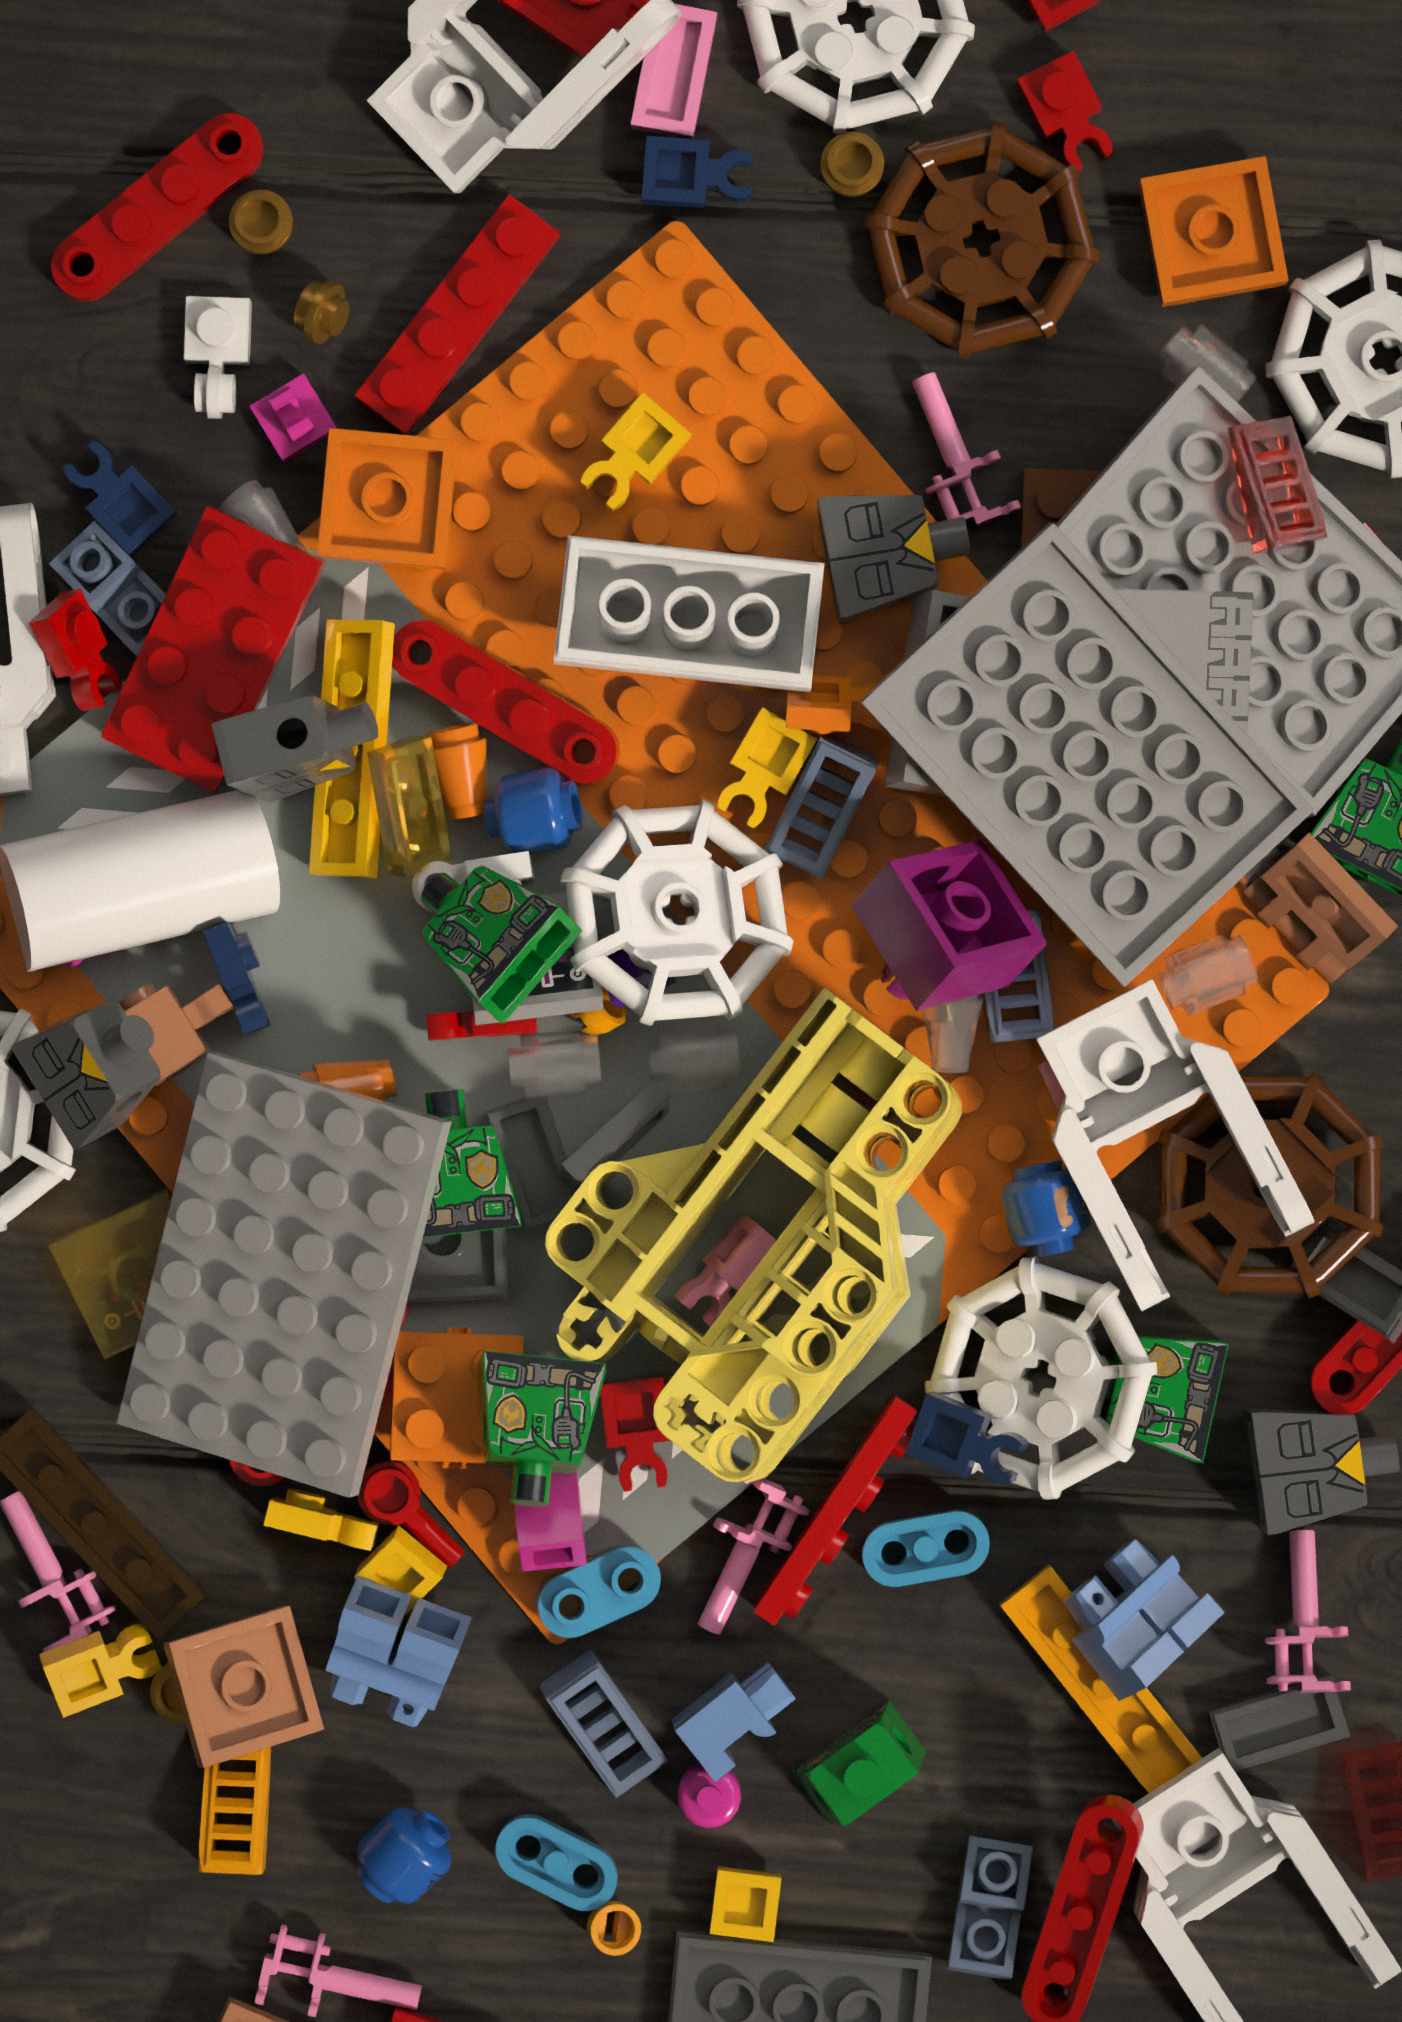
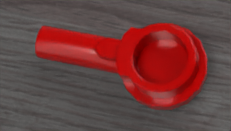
M391 1460L377 1462L366 1469L359 1495H357L359 1506L365 1515L376 1523L393 1524L394 1526L403 1524L432 1554L447 1565V1569L453 1566L462 1557L465 1550L419 1505L421 1491L419 1481L412 1469L401 1462Z

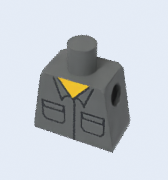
M921 495L825 496L817 500L816 507L839 625L909 601L913 597L925 592L936 590L939 583L935 561L971 554L964 517L927 523L924 501Z
M314 695L300 697L211 723L226 784L269 803L353 772L356 769V760L352 747L378 738L377 722L368 703L362 702L340 709Z
M109 1000L59 1020L11 1046V1049L74 1151L124 1124L161 1079L160 1069L148 1051L154 1042V1033L151 1026L139 1016H127L121 1005L114 1000Z
M1245 1409L1260 1527L1268 1535L1285 1532L1366 1506L1367 1493L1364 1477L1399 1472V1454L1394 1434L1359 1438L1357 1421L1353 1414H1332L1328 1411Z

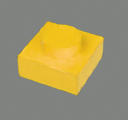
M398 1526L359 1565L354 1578L356 1579L357 1576L412 1595L405 1613L406 1615L415 1606L417 1599H422L443 1578L447 1565Z
M718 1866L710 1934L774 1942L782 1879L781 1874Z

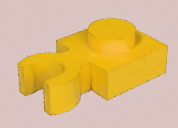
M642 392L601 440L602 445L614 455L608 461H598L590 465L582 476L581 486L588 490L595 480L602 476L614 479L617 483V490L606 503V507L613 512L626 502L630 492L629 481L635 474L651 485L690 440L692 434Z
M762 707L730 762L731 765L745 772V775L741 782L732 783L723 790L718 800V809L725 812L734 797L746 795L753 800L755 805L754 812L749 817L747 826L752 829L757 827L766 814L767 804L764 795L769 787L786 796L818 739L801 729L786 728V721Z
M288 1488L286 1498L274 1496L269 1501L264 1526L324 1541L328 1539L369 1551L374 1547L379 1523L323 1508L324 1496Z
M143 1623L125 1628L118 1635L115 1642L107 1645L104 1644L100 1631L39 1654L43 1669L63 1718L123 1695L118 1679L126 1676L137 1679L148 1678L162 1669L156 1650L148 1651L143 1655H133L137 1648L152 1643L148 1629Z

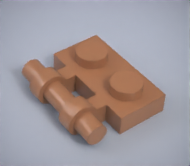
M1310 833L1304 836L1262 876H1258L1242 892L1258 908L1259 912L1255 916L1268 929L1274 925L1298 950L1299 953L1295 958L1307 970L1314 967L1329 984L1337 980L1347 969L1350 970L1386 940L1398 927Z

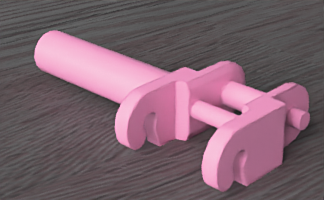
M935 372L912 381L945 465L953 473V477L943 480L941 475L933 477L934 485L925 489L927 494H937L947 520L964 517L965 522L972 520L974 527L977 528L1022 508L1019 500L989 511L985 506H981L970 479L971 472L1001 459L998 450L992 451L982 458L970 459ZM962 483L973 509L962 515L959 514L949 490L950 487Z
M765 1478L750 1482L758 1490L763 1491V1495L766 1498L753 1525L747 1524L743 1528L722 1518H716L713 1524L719 1531L724 1533L728 1531L737 1539L698 1621L699 1626L718 1635L721 1634L760 1552L759 1549L763 1541L771 1544L769 1550L774 1553H778L780 1548L791 1551L793 1546L786 1539L798 1514L808 1516L810 1512L808 1508L801 1505L802 1497L795 1495L793 1500L786 1498V1492L781 1485ZM773 1504H777L786 1508L775 1533L772 1534L763 1530L762 1527Z
M18 1491L1 1500L0 1506L42 1585V1588L18 1600L20 1607L23 1608L49 1594L54 1599L58 1598L72 1625L69 1628V1635L43 1648V1651H49L89 1635L92 1632L89 1624L96 1620L99 1621L101 1626L109 1623L106 1615L116 1609L114 1605L104 1608L90 1581L97 1574L92 1571L85 1575L81 1568L73 1572L76 1580L67 1584L63 1576L64 1571L26 1498ZM76 1587H79L92 1612V1615L81 1621L66 1595L67 1592Z
M1290 1531L1293 1625L1298 1630L1297 1636H1286L1285 1629H1277L1276 1637L1265 1638V1643L1274 1645L1276 1676L1267 1678V1684H1278V1691H1288V1684H1300V1693L1350 1691V1681H1339L1337 1683L1317 1681L1316 1676L1313 1675L1312 1644L1314 1639L1349 1636L1348 1627H1319L1315 1531ZM1288 1645H1302L1303 1675H1289Z
M283 1924L281 1925L279 1935L271 1934L269 1943L276 1944L274 1954L267 1953L264 1958L255 2004L263 2006L270 1975H275L280 1971L306 1977L308 1982L314 1985L307 2016L316 2017L322 1990L417 2011L422 1985L333 1965L330 1967L320 1965L321 1955L329 1956L331 1949L330 1946L324 1945L326 1934L320 1933L317 1941L287 1935V1925ZM283 1948L314 1955L311 1969L281 1962Z

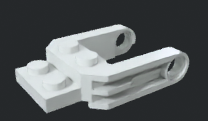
M416 0L408 8V40L411 42V55L367 101L454 193H461L504 148L554 149L673 28L680 19L682 11L672 0L649 1L622 29L612 28L543 99L538 86L480 25L473 24L466 18V12L477 0Z
M32 503L0 506V547L12 662L7 666L0 665V796L33 792L26 729L34 720L41 716L56 697L54 672L29 625V622L47 606L39 529Z
M1152 979L1036 1038L1065 1094L1051 1139L1141 1311L1169 1298L1170 1294L1159 1277L1136 1228L1097 1155V1150L1104 1145H1116L1195 1104L1202 1094L1207 1092L1210 1094L1284 1236L1287 1237L1315 1222L1228 1052L1221 1048L1183 1037Z
M1219 1748L1133 1803L1142 1816L1144 1833L1136 1855L1142 1868L1132 1910L1204 2022H1243V2020L1184 1931V1925L1189 1921L1202 1919L1274 1872L1278 1864L1285 1858L1291 1859L1375 1989L1402 1972L1390 1950L1295 1806L1289 1803L1250 1796ZM1112 1819L1117 1829L1121 1831V1825L1116 1820Z

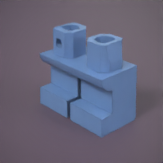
M1136 1539L1120 1547L1103 1564L1124 1589L1116 1598L1113 1597L1095 1575L1077 1587L1063 1600L1075 1621L1082 1628L1072 1639L1073 1643L1118 1701L1147 1688L1184 1652L1183 1650L1195 1642L1225 1613L1208 1593L1198 1597L1178 1575L1180 1566L1174 1555L1158 1562Z
M357 1576L344 1606L338 1626V1634L325 1670L332 1673L330 1695L332 1698L355 1705L363 1703L369 1687L390 1694L392 1698L386 1713L394 1721L415 1727L428 1709L435 1710L472 1617L418 1598L401 1642L398 1643L396 1639L412 1595Z
M767 1661L742 1682H739L735 1675L730 1672L672 1719V1723L678 1736L712 1779L717 1782L736 1766L727 1747L748 1730L761 1737L775 1734L776 1731L770 1719L796 1698Z

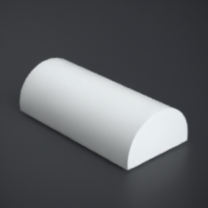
M568 535L554 664L811 692L825 563Z
M240 790L0 845V867L27 972L210 929L225 922L231 924L273 914L278 911L280 904L278 868L267 823L255 796Z

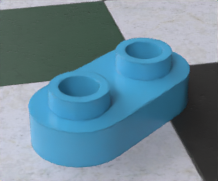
M953 1509L883 1522L875 1526L867 1534L862 1545V1560L868 1574L876 1582L889 1587H901L969 1574L983 1564L989 1552V1535L980 1519L965 1510ZM952 1530H962L968 1536L967 1547L959 1553L948 1551L944 1545L946 1535ZM897 1541L904 1545L906 1554L900 1563L888 1564L882 1559L881 1551L886 1543Z
M619 1545L587 1559V1565L568 1567L548 1577L537 1592V1614L546 1628L558 1636L565 1638L582 1636L650 1604L660 1588L661 1574L659 1567L651 1555L637 1546ZM627 1568H634L640 1574L638 1586L630 1591L620 1589L618 1585L619 1574ZM569 1594L579 1596L582 1603L580 1611L572 1617L561 1615L559 1611L561 1599Z
M533 1814L514 1817L503 1826L498 1835L496 1843L497 1861L502 1870L511 1878L579 1911L598 1909L613 1896L617 1886V1867L613 1857L601 1846L541 1816ZM531 1835L539 1840L541 1850L537 1855L525 1857L519 1853L516 1843L522 1836ZM589 1864L597 1870L598 1879L595 1883L589 1886L577 1883L573 1872L579 1865Z

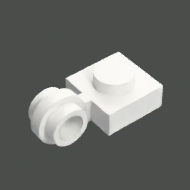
M186 296L184 360L187 364H209L208 374L196 373L194 385L195 411L207 412L208 419H222L223 413L235 412L236 377L235 374H224V365H250L252 314L250 298Z
M529 851L468 860L465 863L455 865L442 861L429 862L423 865L413 878V896L422 908L432 912L421 902L422 891L432 877L440 873H447L459 884H462L474 868L479 866H485L522 885V882L535 881L531 854Z

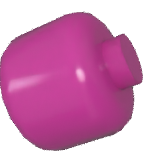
M698 1762L689 1767L680 1779L677 1789L679 1808L684 1817L694 1825L704 1828L720 1827L729 1822L738 1811L741 1801L740 1783L732 1770L715 1782L701 1763Z

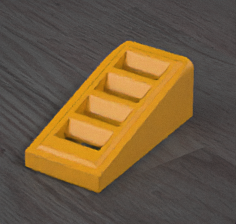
M271 1747L232 1759L255 1760L256 1772L220 1771V1763L205 1767L199 1839V1872L259 1875L264 1872L267 1852ZM219 1786L254 1787V1798L218 1797ZM218 1812L253 1814L252 1825L217 1824ZM216 1839L251 1841L250 1852L216 1850Z

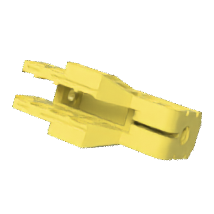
M824 988L706 1143L619 1162L609 1161L598 1165L590 1172L552 1222L546 1234L545 1246L548 1255L558 1267L584 1286L563 1314L564 1318L559 1326V1334H557L560 1348L568 1357L574 1360L601 1363L610 1360L618 1353L640 1324L638 1331L648 1341L682 1364L661 1391L654 1404L653 1416L657 1428L664 1436L702 1466L725 1481L754 1482L767 1477L780 1463L844 1377L857 1367L911 1296L896 1204L956 1127L962 1114V1102L959 1093L938 1073ZM839 1074H842L877 1101L870 1112L832 1084ZM930 1088L939 1089L942 1095L939 1110L931 1117L925 1119L917 1118L914 1112V1103L918 1095ZM800 1125L838 1153L831 1163L793 1135ZM891 1139L899 1140L902 1147V1156L898 1164L892 1169L880 1171L875 1162V1155L879 1146ZM767 1149L815 1186L816 1189L706 1334L703 1335L658 1300L655 1294ZM625 1174L632 1182L633 1196L625 1207L617 1210L611 1209L606 1204L603 1196L604 1187L613 1176ZM585 1225L592 1232L594 1247L585 1259L574 1261L566 1253L565 1238L574 1227ZM817 1244H819L831 1254L832 1265L813 1290H811L795 1278L794 1274ZM866 1282L871 1291L870 1301L863 1311L856 1313L851 1304L852 1294L860 1284ZM784 1290L801 1305L781 1332L777 1334L759 1320L781 1291ZM594 1295L603 1305L626 1322L621 1328L616 1318L606 1316L597 1328V1333L603 1338L601 1345L586 1344L581 1347L578 1343L581 1341L582 1334L576 1329L578 1322L595 1323L606 1311L593 1308L587 1304ZM826 1334L830 1342V1354L827 1360L818 1365L813 1357V1345L816 1339ZM747 1336H749V1337L753 1340V1341L743 1342V1341L746 1339ZM786 1384L792 1390L794 1406L785 1418L780 1419L772 1412L770 1396L776 1387ZM688 1399L698 1402L694 1409L696 1415L708 1424L713 1425L716 1420L722 1426L713 1432L704 1425L697 1424L693 1426L685 1424L689 1414L683 1408L684 1403ZM742 1435L752 1442L754 1448V1458L751 1465L745 1470L739 1469L733 1463L731 1457V1448L735 1440Z

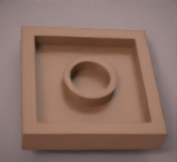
M290 1606L274 1608L163 1643L198 1767L205 1768L324 1730Z

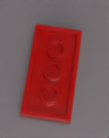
M212 505L207 506L100 737L213 793L218 792L225 780L211 723L258 709L326 561Z

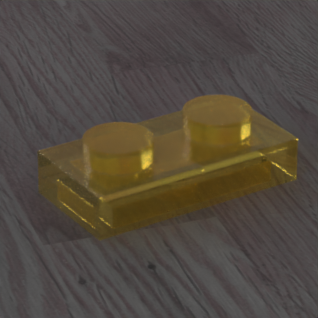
M412 735L367 752L388 876L406 878L429 869L433 861L446 862L451 860L452 856L431 736Z

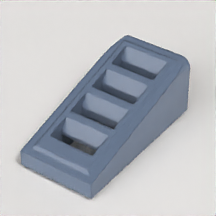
M830 733L820 735L764 850L769 854L777 853L781 860L822 879L878 767L879 758ZM825 756L858 772L854 782L822 767L821 764ZM813 780L847 796L843 805L809 790ZM803 804L834 819L832 828L829 829L798 814L801 805ZM790 827L823 842L824 844L820 852L818 853L787 838L786 835Z
M1039 910L1027 911L1042 934ZM1044 948L1031 961V968H1025L1013 981L1033 980L1034 993L999 996L998 989L983 993L988 1044L1036 1039L1054 1029ZM1036 1006L1037 1018L1002 1022L1000 1009Z
M592 1650L586 1651L541 1683L540 1689L545 1699L616 1798L668 1762L660 1747ZM596 1680L597 1685L569 1704L566 1703L568 1699ZM609 1699L613 1706L582 1726L578 1719L605 1700ZM624 1720L628 1727L597 1748L593 1741ZM639 1741L643 1749L613 1770L608 1761Z

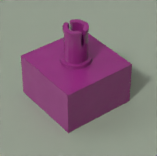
M982 839L889 861L851 905L887 963L881 971L882 983L889 982L895 976V980L888 985L886 990L897 998L909 999L916 1011L1008 987L1047 944Z

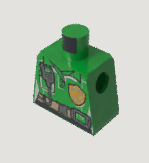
M1402 737L1387 767L1366 758L1361 760L1304 835L1306 836L1310 833L1345 870L1402 897Z
M485 866L474 868L462 884H459L447 873L437 874L426 884L421 894V902L435 913L433 918L424 927L422 936L471 996L502 1025L583 931L553 901Z
M463 1089L425 1093L427 1114L450 1120L452 1123L423 1238L522 1226L521 1216L493 1123L467 1126Z
M1138 1336L1150 1362H1157L1158 1375H1152L1134 1437L1191 1461L1203 1463L1229 1344L1215 1339ZM1115 1352L1114 1360L1106 1359L1109 1365L1123 1364L1117 1352ZM1124 1378L1110 1379L1101 1418L1109 1425L1112 1422Z
M483 1351L478 1361L477 1372L485 1464L490 1466L513 1468L510 1503L530 1507L548 1506L551 1472L576 1473L585 1452L606 1374L607 1363Z
M887 1700L793 1768L791 1772L828 1824L844 1827L919 1773L927 1751L891 1701Z

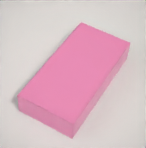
M675 4L682 11L680 19L643 58L631 129L673 138L694 139L717 21V12Z

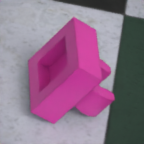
M304 373L250 405L251 410L284 464L328 438L329 428L337 429Z

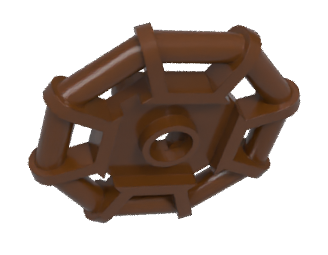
M993 121L992 127L923 144L915 140L905 147L906 157L872 213L864 215L862 229L869 233L885 298L881 306L889 316L894 313L955 349L957 357L968 359L973 352L1039 336L1047 340L1056 334L1057 329L1055 325L1091 266L1098 265L1100 250L1094 248L1077 180L1081 173L1075 165H1064L1006 130V123ZM987 154L985 173L947 182L937 168L939 165ZM1000 157H1004L1046 184L1033 194H1029L1016 182L1004 179L998 175ZM924 177L935 194L927 204L918 222L898 219ZM1053 197H1056L1067 245L1048 243L1040 207ZM982 224L987 232L995 231L999 241L991 244V255L988 257H979L976 248L966 249L963 244V239L971 236L972 226ZM896 237L914 239L922 275L908 284ZM1044 260L1064 262L1038 304L1027 290L1036 271ZM930 287L955 299L956 303L964 307L962 323L957 322L919 299L918 296ZM1014 300L1024 313L975 326L977 309Z
M1313 1072L1310 1077L1240 1076L1253 1101L1298 1102L1291 1119L1280 1118V1120L1263 1121L1315 1222L1285 1237L1264 1198L1260 1199L1255 1195L1254 1191L1258 1186L1230 1132L1212 1149L1194 1142L1221 1117L1208 1093L1169 1131L1162 1130L1157 1143L1162 1145L1160 1218L1155 1223L1159 1233H1167L1217 1285L1215 1292L1224 1296H1228L1230 1292L1303 1293L1309 1299L1320 1295L1319 1288L1372 1238H1380L1384 1226L1379 1223L1380 1150L1386 1146L1380 1134L1373 1135L1323 1084V1076ZM1311 1108L1344 1140L1347 1146L1330 1152L1304 1126ZM1187 1157H1191L1206 1164L1205 1200L1186 1207ZM1353 1160L1354 1211L1334 1203L1335 1167ZM1211 1215L1236 1241L1228 1260L1192 1224L1193 1221ZM1328 1218L1347 1225L1340 1234L1308 1262L1302 1243ZM1249 1248H1263L1267 1250L1289 1249L1296 1268L1242 1266V1263Z

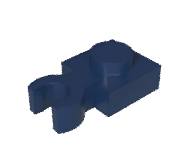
M646 136L642 204L705 208L707 190L718 191L724 199L730 202H747L751 199V188L732 185L727 179V174L734 167H753L754 155L747 151L734 150L724 154L720 159H709L710 140Z
M92 440L88 446L99 458L100 465L98 470L92 475L84 476L73 465L68 463L63 467L64 472L76 487L85 491H95L99 495L86 507V510L132 558L178 514L133 465L118 477L114 473L115 464L110 452L101 443Z
M228 922L203 931L244 1034L248 1035L271 1026L250 971L260 967V962L247 931L236 935L233 926Z
M932 1391L926 1393L906 1454L962 1477L971 1475L976 1462L980 1464L982 1471L990 1480L1007 1484L1016 1481L1018 1473L1006 1469L1000 1464L998 1459L1000 1449L1004 1446L1021 1452L1027 1450L1029 1442L1022 1435L1014 1432H1004L995 1436L987 1433L986 1430L992 1416L991 1414Z

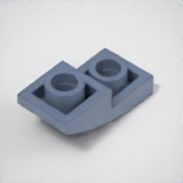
M94 520L49 565L73 590L81 588L90 608L138 656L166 594Z
M969 1836L946 1970L1004 1980L1012 1978L1020 1918L1025 1906L1033 1846Z

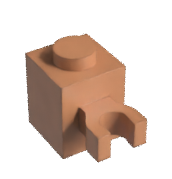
M152 983L141 987L119 1002L127 1016L136 1015L143 1018L153 1030L154 1042L148 1051L160 1069L161 1079L155 1085L158 1087L206 1058L207 1053L212 1052L199 1030L234 1010L229 994L224 986L220 984L186 1006H183L173 988L165 986L157 991Z

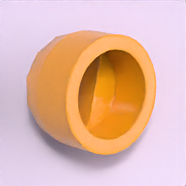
M603 986L604 1010L571 1014L572 1019L580 1016L584 1023L580 1028L583 1033L594 1036L608 1033L623 1024L627 1019L626 1006L618 1008L614 1005Z
M608 1901L600 1908L591 1911L587 1921V1933L590 1941L601 1952L617 1956L629 1952L637 1944L641 1934V1923L637 1914L629 1906L619 1901ZM615 1911L612 1941H604L607 1913Z

